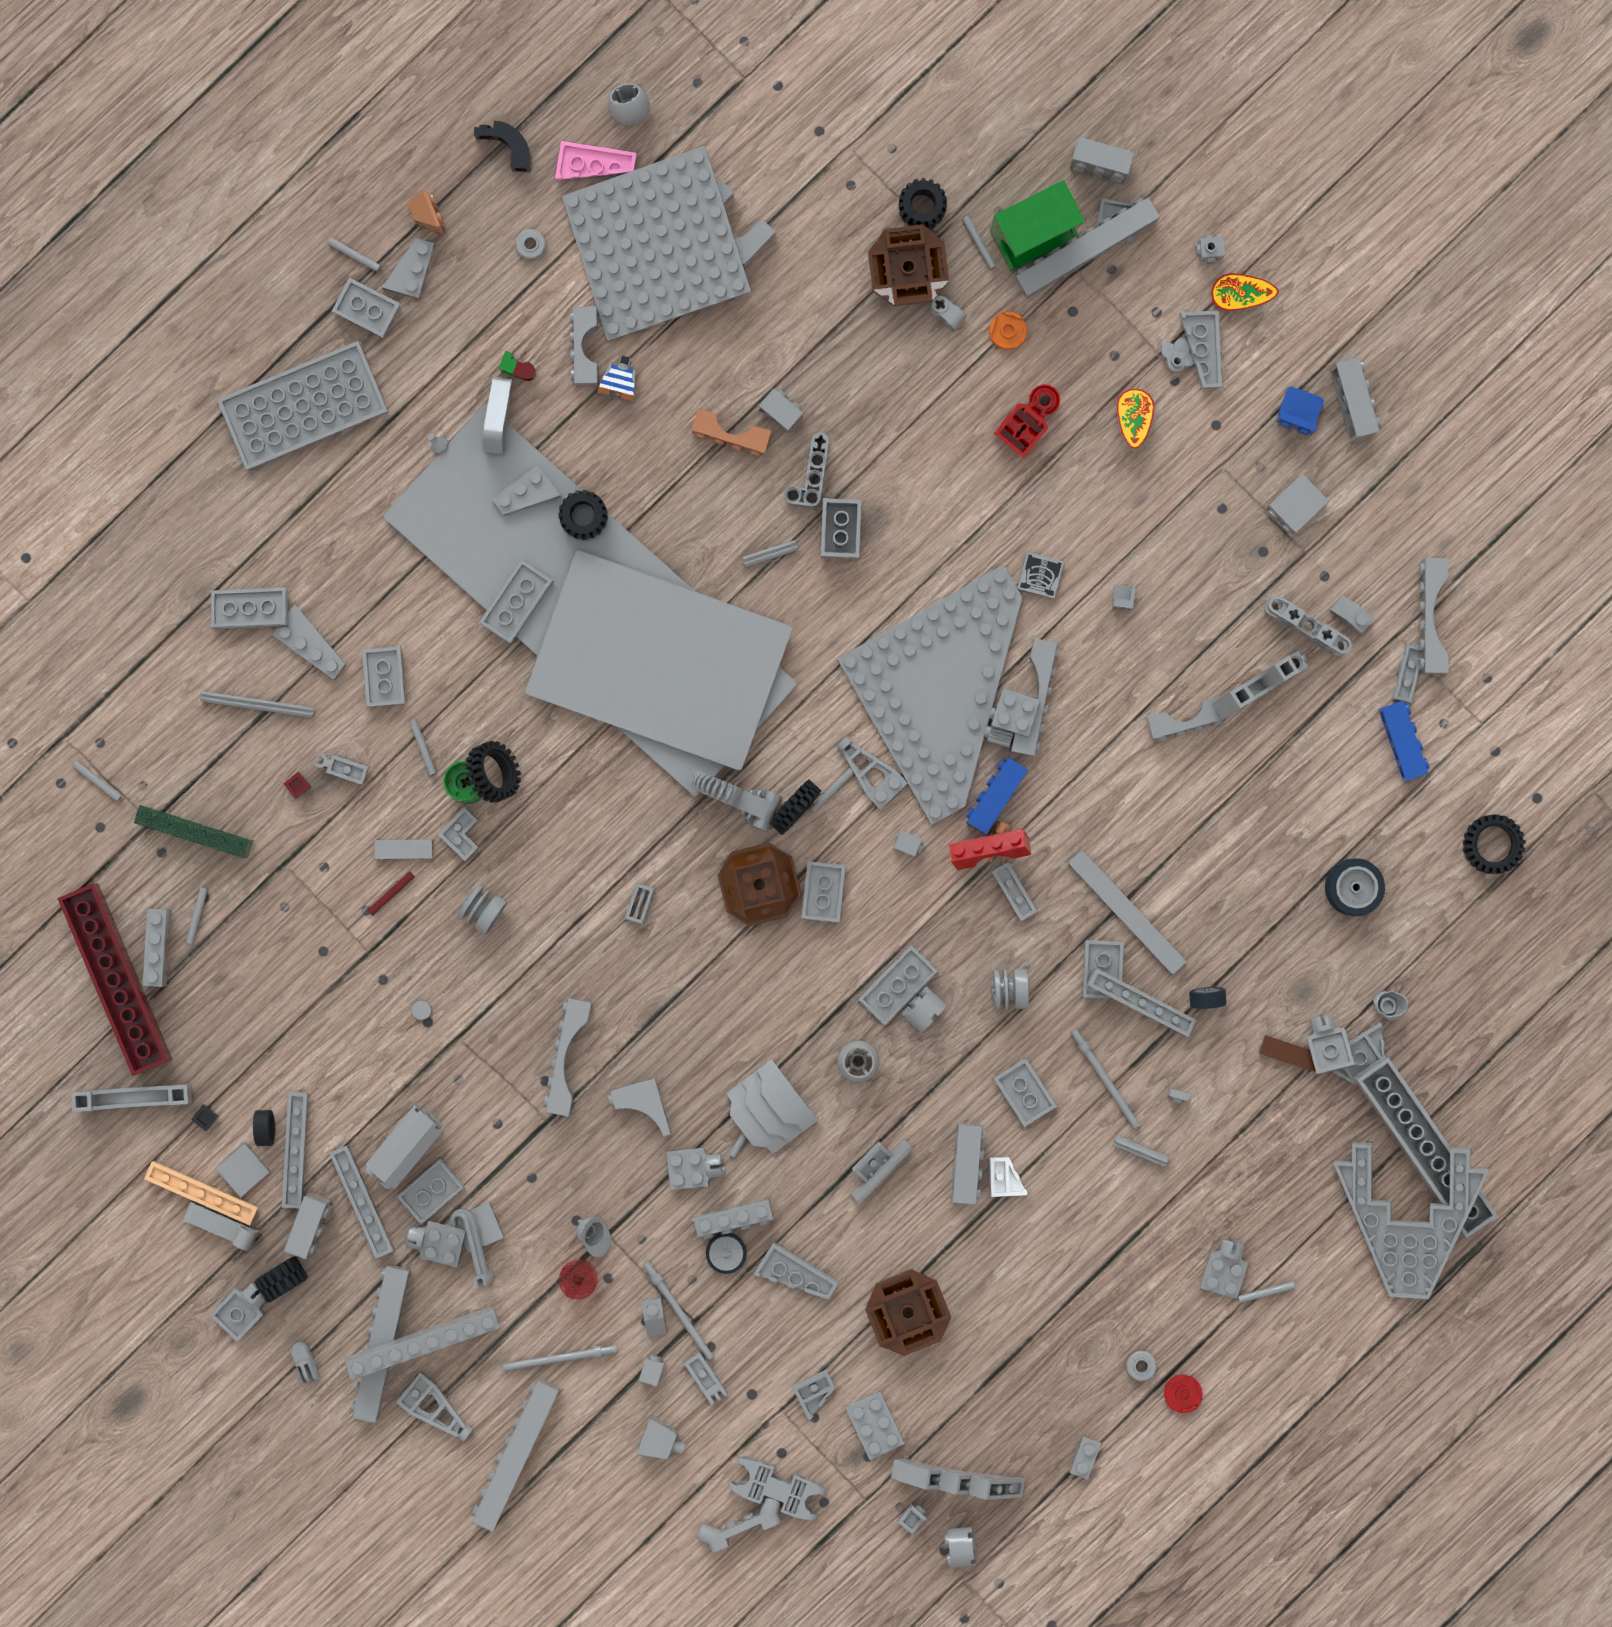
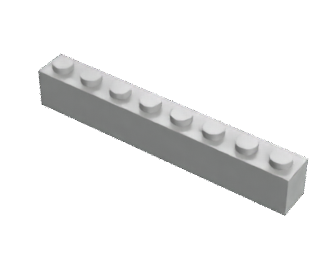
M1149 197L1145 200L1143 198L1138 199L1133 203V207L1128 210L1126 208L1121 209L1113 219L1106 218L1099 223L1101 226L1098 228H1089L1083 233L1084 236L1077 239V237H1074L1067 242L1066 247L1062 249L1058 247L1051 251L1049 257L1037 259L1034 261V266L1030 268L1026 266L1020 269L1015 280L1025 297L1028 299L1159 221L1160 216Z
M390 1264L386 1266V1269H382L380 1280H383L382 1287H378L376 1299H379L378 1305L374 1306L372 1318L375 1319L373 1325H370L368 1330L370 1342L365 1345L364 1350L396 1340L411 1269ZM389 1367L362 1376L361 1382H357L355 1393L358 1394L357 1401H353L351 1412H354V1419L373 1423L377 1422Z
M490 1306L344 1357L350 1379L354 1380L499 1329L500 1327L494 1309Z
M540 1378L537 1383H532L529 1393L532 1395L529 1401L525 1399L520 1409L524 1412L521 1418H516L512 1426L515 1428L513 1435H508L504 1443L507 1448L504 1453L500 1452L496 1463L499 1465L496 1471L492 1469L488 1480L491 1482L488 1488L484 1487L479 1498L482 1499L480 1506L476 1504L471 1515L474 1516L473 1523L493 1532L560 1390L559 1387Z

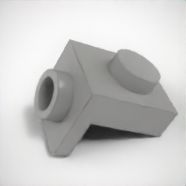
M911 1503L897 1522L913 1534L921 1523L928 1519L925 1514L927 1511L921 1505L917 1504L915 1506Z

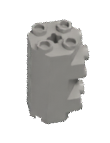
M417 1103L365 1164L367 1166L365 1171L370 1176H377L382 1180L380 1183L388 1190L390 1188L396 1189L446 1129L444 1125L440 1127L441 1122L424 1108L419 1110L418 1107L420 1105Z

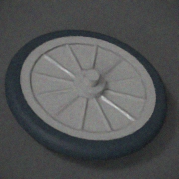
M718 1234L707 1245L706 1259L709 1265L719 1273H733L739 1270L746 1260L745 1244L734 1234Z

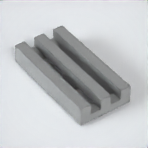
M636 883L624 919L643 925L655 888ZM639 887L643 888L634 916L630 917ZM646 890H648L650 892L641 919L639 920L637 919Z

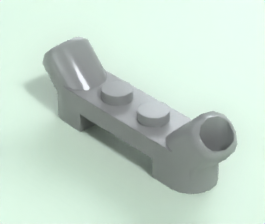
M766 1496L760 1512L755 1514L750 1512L744 1515L743 1519L738 1522L732 1520L726 1523L722 1529L702 1524L697 1536L698 1540L708 1543L713 1553L729 1546L727 1538L758 1524H761L764 1530L769 1529L782 1521L778 1514L781 1501Z

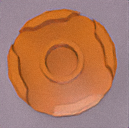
M1006 311L993 318L989 328V335L995 346L1002 350H1012L1023 344L1027 336V326L1019 314Z

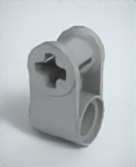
M937 296L930 304L931 313L952 331H955L967 316L959 307L943 296ZM937 304H943L942 308L936 309Z

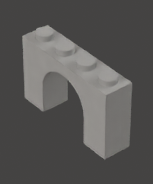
M719 180L717 184L725 207L734 197V192L723 181ZM763 219L746 235L735 238L744 268L776 236V231Z
M1288 656L1247 683L1229 692L1212 705L1223 720L1293 677L1299 671Z

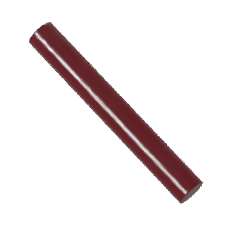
M411 872L407 873L370 907L368 912L373 916L415 876Z

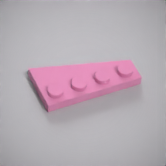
M561 141L555 180L625 174L635 170L637 153Z

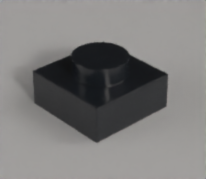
M203 1104L191 1120L203 1130L208 1131L219 1115Z

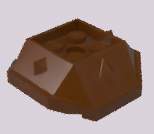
M923 224L885 229L868 251L872 290L894 307L933 302L949 282L944 242ZM911 264L914 269L911 272H906L903 266Z
M769 842L732 851L718 873L727 913L748 926L788 917L801 895L792 856ZM756 879H762L765 882V887L762 890L755 889L754 881Z
M909 1269L876 1282L865 1308L879 1346L903 1356L940 1342L952 1318L937 1280L914 1269ZM911 1307L913 1314L905 1316L902 1313L903 1309Z

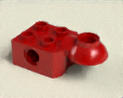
M1042 384L1035 387L1029 395V403H1017L993 433L1024 458L1048 429L1044 417L1057 411L1060 405L1059 392L1051 385ZM1048 395L1049 403L1041 405L1039 403L1040 396Z

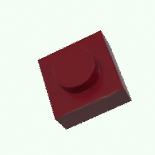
M297 772L284 783L295 799L311 788V785L300 772Z

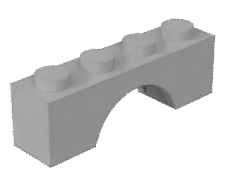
M596 306L573 307V312H570V324H574V331H570V342L574 343V350L570 351L571 362H574V369H571V381H574L575 386H599L598 365L590 361L583 353L585 338L592 331L598 329V310Z
M1222 696L1200 702V709L1197 715L1187 722L1176 721L1167 712L1146 717L1151 740L1163 741L1168 739V735L1174 733L1176 737L1187 734L1186 730L1192 728L1194 732L1205 729V725L1212 723V726L1223 724V720L1212 705Z
M147 909L143 986H167L166 940L171 921V910Z

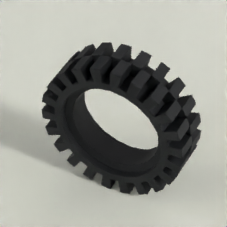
M489 741L474 747L468 753L469 757L466 758V762L469 764L465 765V769L470 770V772L466 773V776L472 778V780L468 781L469 784H474L473 791H479L478 796L480 798L484 796L483 800L489 801V803H497L512 797L517 793L516 790L520 787L518 783L521 782V778L517 777L521 775V771L516 770L519 764H514L513 762L516 759L515 755L510 757L512 751L510 749L505 750L506 745H500L498 741ZM486 756L492 757L501 769L503 783L500 788L495 787L486 776L484 770V759Z
M808 779L784 803L769 824L783 835L813 804L822 790Z
M1498 814L1482 816L1473 821V824L1468 826V831L1464 834L1465 840H1463L1462 844L1465 847L1463 852L1467 855V861H1470V865L1476 867V870L1487 874H1501L1512 870L1513 867L1519 864L1518 861L1522 860V853L1525 852L1524 844H1526V841L1523 840L1524 833L1520 831L1521 827L1518 824L1516 825L1515 821L1507 816ZM1491 826L1502 828L1507 832L1511 840L1509 854L1499 862L1485 860L1477 848V840L1480 833Z

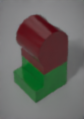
M505 351L499 366L501 372L524 381H531L535 378L536 369L531 363L516 361L513 359V353Z

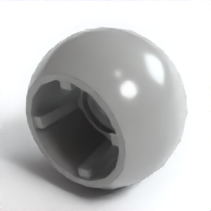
M627 83L620 85L609 96V112L613 119L622 125L637 124L649 112L650 103L648 95L636 84Z
M861 1040L852 1041L840 1050L837 1064L839 1071L846 1079L852 1082H864L876 1074L879 1067V1056L871 1044ZM853 1049H864L867 1053L854 1052ZM850 1053V1065L845 1067V1057ZM855 1056L863 1057L864 1062L861 1066L853 1064ZM871 1056V1067L867 1071L865 1068L867 1064L866 1058ZM851 1068L855 1070L862 1069L864 1073L859 1075L853 1074L850 1070Z

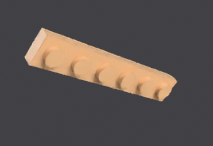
M155 1161L151 1162L144 1178L149 1182L249 1226L252 1224L259 1208Z

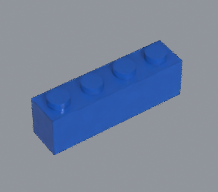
M1401 701L1378 709L1402 780L1408 781L1428 774L1429 764L1426 758L1423 759L1421 753L1423 746L1421 741L1416 738L1415 733H1417L1414 722L1410 721L1409 715L1411 712L1408 704Z
M1007 758L1006 761L1002 759L997 767L1000 771L996 777L991 776L986 784L989 788L985 793L983 791L976 799L979 802L975 809L971 807L966 815V818H968L966 823L985 835L1028 771V769L1011 758Z

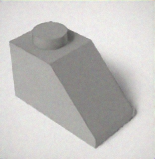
M1343 595L1330 609L1334 615L1357 635L1362 634L1374 621V618L1361 606Z
M662 1296L643 1298V1315L648 1337L667 1335Z

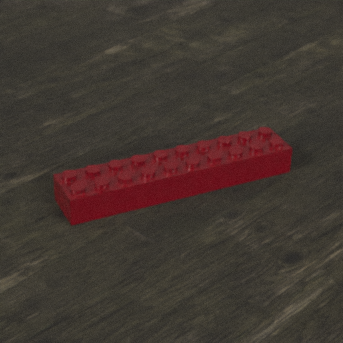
M92 883L57 898L131 1075H138L173 1060L99 884Z

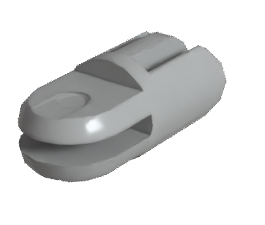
M303 1341L293 1344L291 1355L301 1383L305 1384L320 1379L308 1344Z

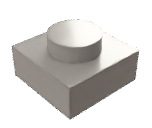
M1169 1088L1167 1095L1172 1097V1101L1183 1103V1100H1189L1190 1093Z

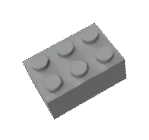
M1079 137L1069 168H1072L1076 173L1084 174L1086 172L1090 173L1094 178L1102 179L1104 177L1110 179L1112 183L1121 184V182L1125 183L1129 174L1134 152Z
M823 498L821 558L859 560L861 500Z
M311 1192L304 1196L285 1246V1252L304 1259L316 1253L319 1246L317 1239L323 1234L326 1227L324 1220L330 1216L333 1208L330 1205L332 1200Z

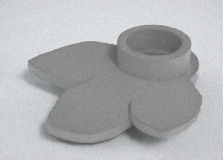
M1180 338L1174 344L1167 340L1162 342L1161 354L1167 360V368L1171 372H1181L1184 367H1191L1194 364L1186 338Z

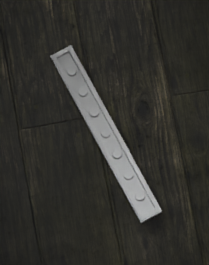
M1080 850L1068 862L1076 873L1172 975L1186 963L1185 959L1083 850Z

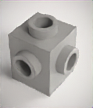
M1212 234L1204 235L1195 246L1196 256H1199L1200 261H1205L1206 264L1217 262L1216 260L1223 259L1225 256L1224 238L1214 237Z

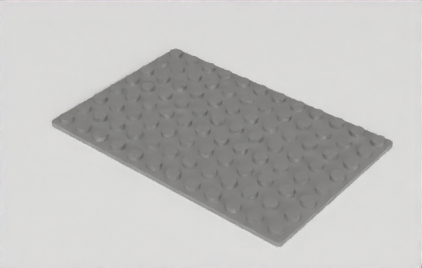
M577 550L525 692L530 696L727 767L741 770L790 638L792 627Z

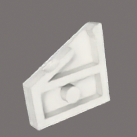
M1009 1157L989 1158V1193L991 1197L1027 1195V1191L1024 1189Z

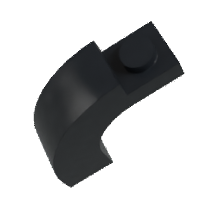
M495 120L493 128L489 125L474 127L476 139L501 141L510 148L512 171L531 172L532 158L529 147L522 134L516 128L505 122Z

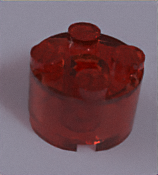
M584 1259L569 1261L564 1265L559 1274L560 1289L568 1298L584 1299L590 1296L598 1283V1272L595 1266ZM576 1274L579 1277H583L580 1284H578V1281H574Z

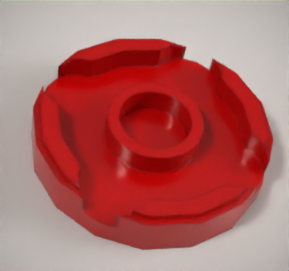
M1175 1375L1165 1385V1401L1172 1410L1178 1413L1192 1412L1197 1409L1202 1400V1387L1190 1375Z

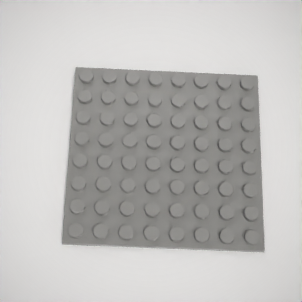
M705 145L562 196L607 341L751 292Z

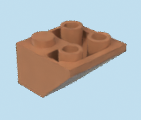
M424 190L407 202L417 225L440 235L445 234L443 228L446 226L440 212H436L439 207L433 194L429 195L427 190Z

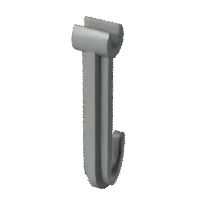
M466 1209L456 1210L451 1215L450 1225L458 1228L457 1217L463 1219L477 1275L474 1283L477 1287L482 1284L487 1286L493 1282L494 1277L487 1269L475 1218Z

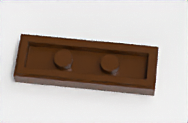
M1266 1035L1264 1036L1259 1051L1260 1054L1315 1072L1309 1049Z

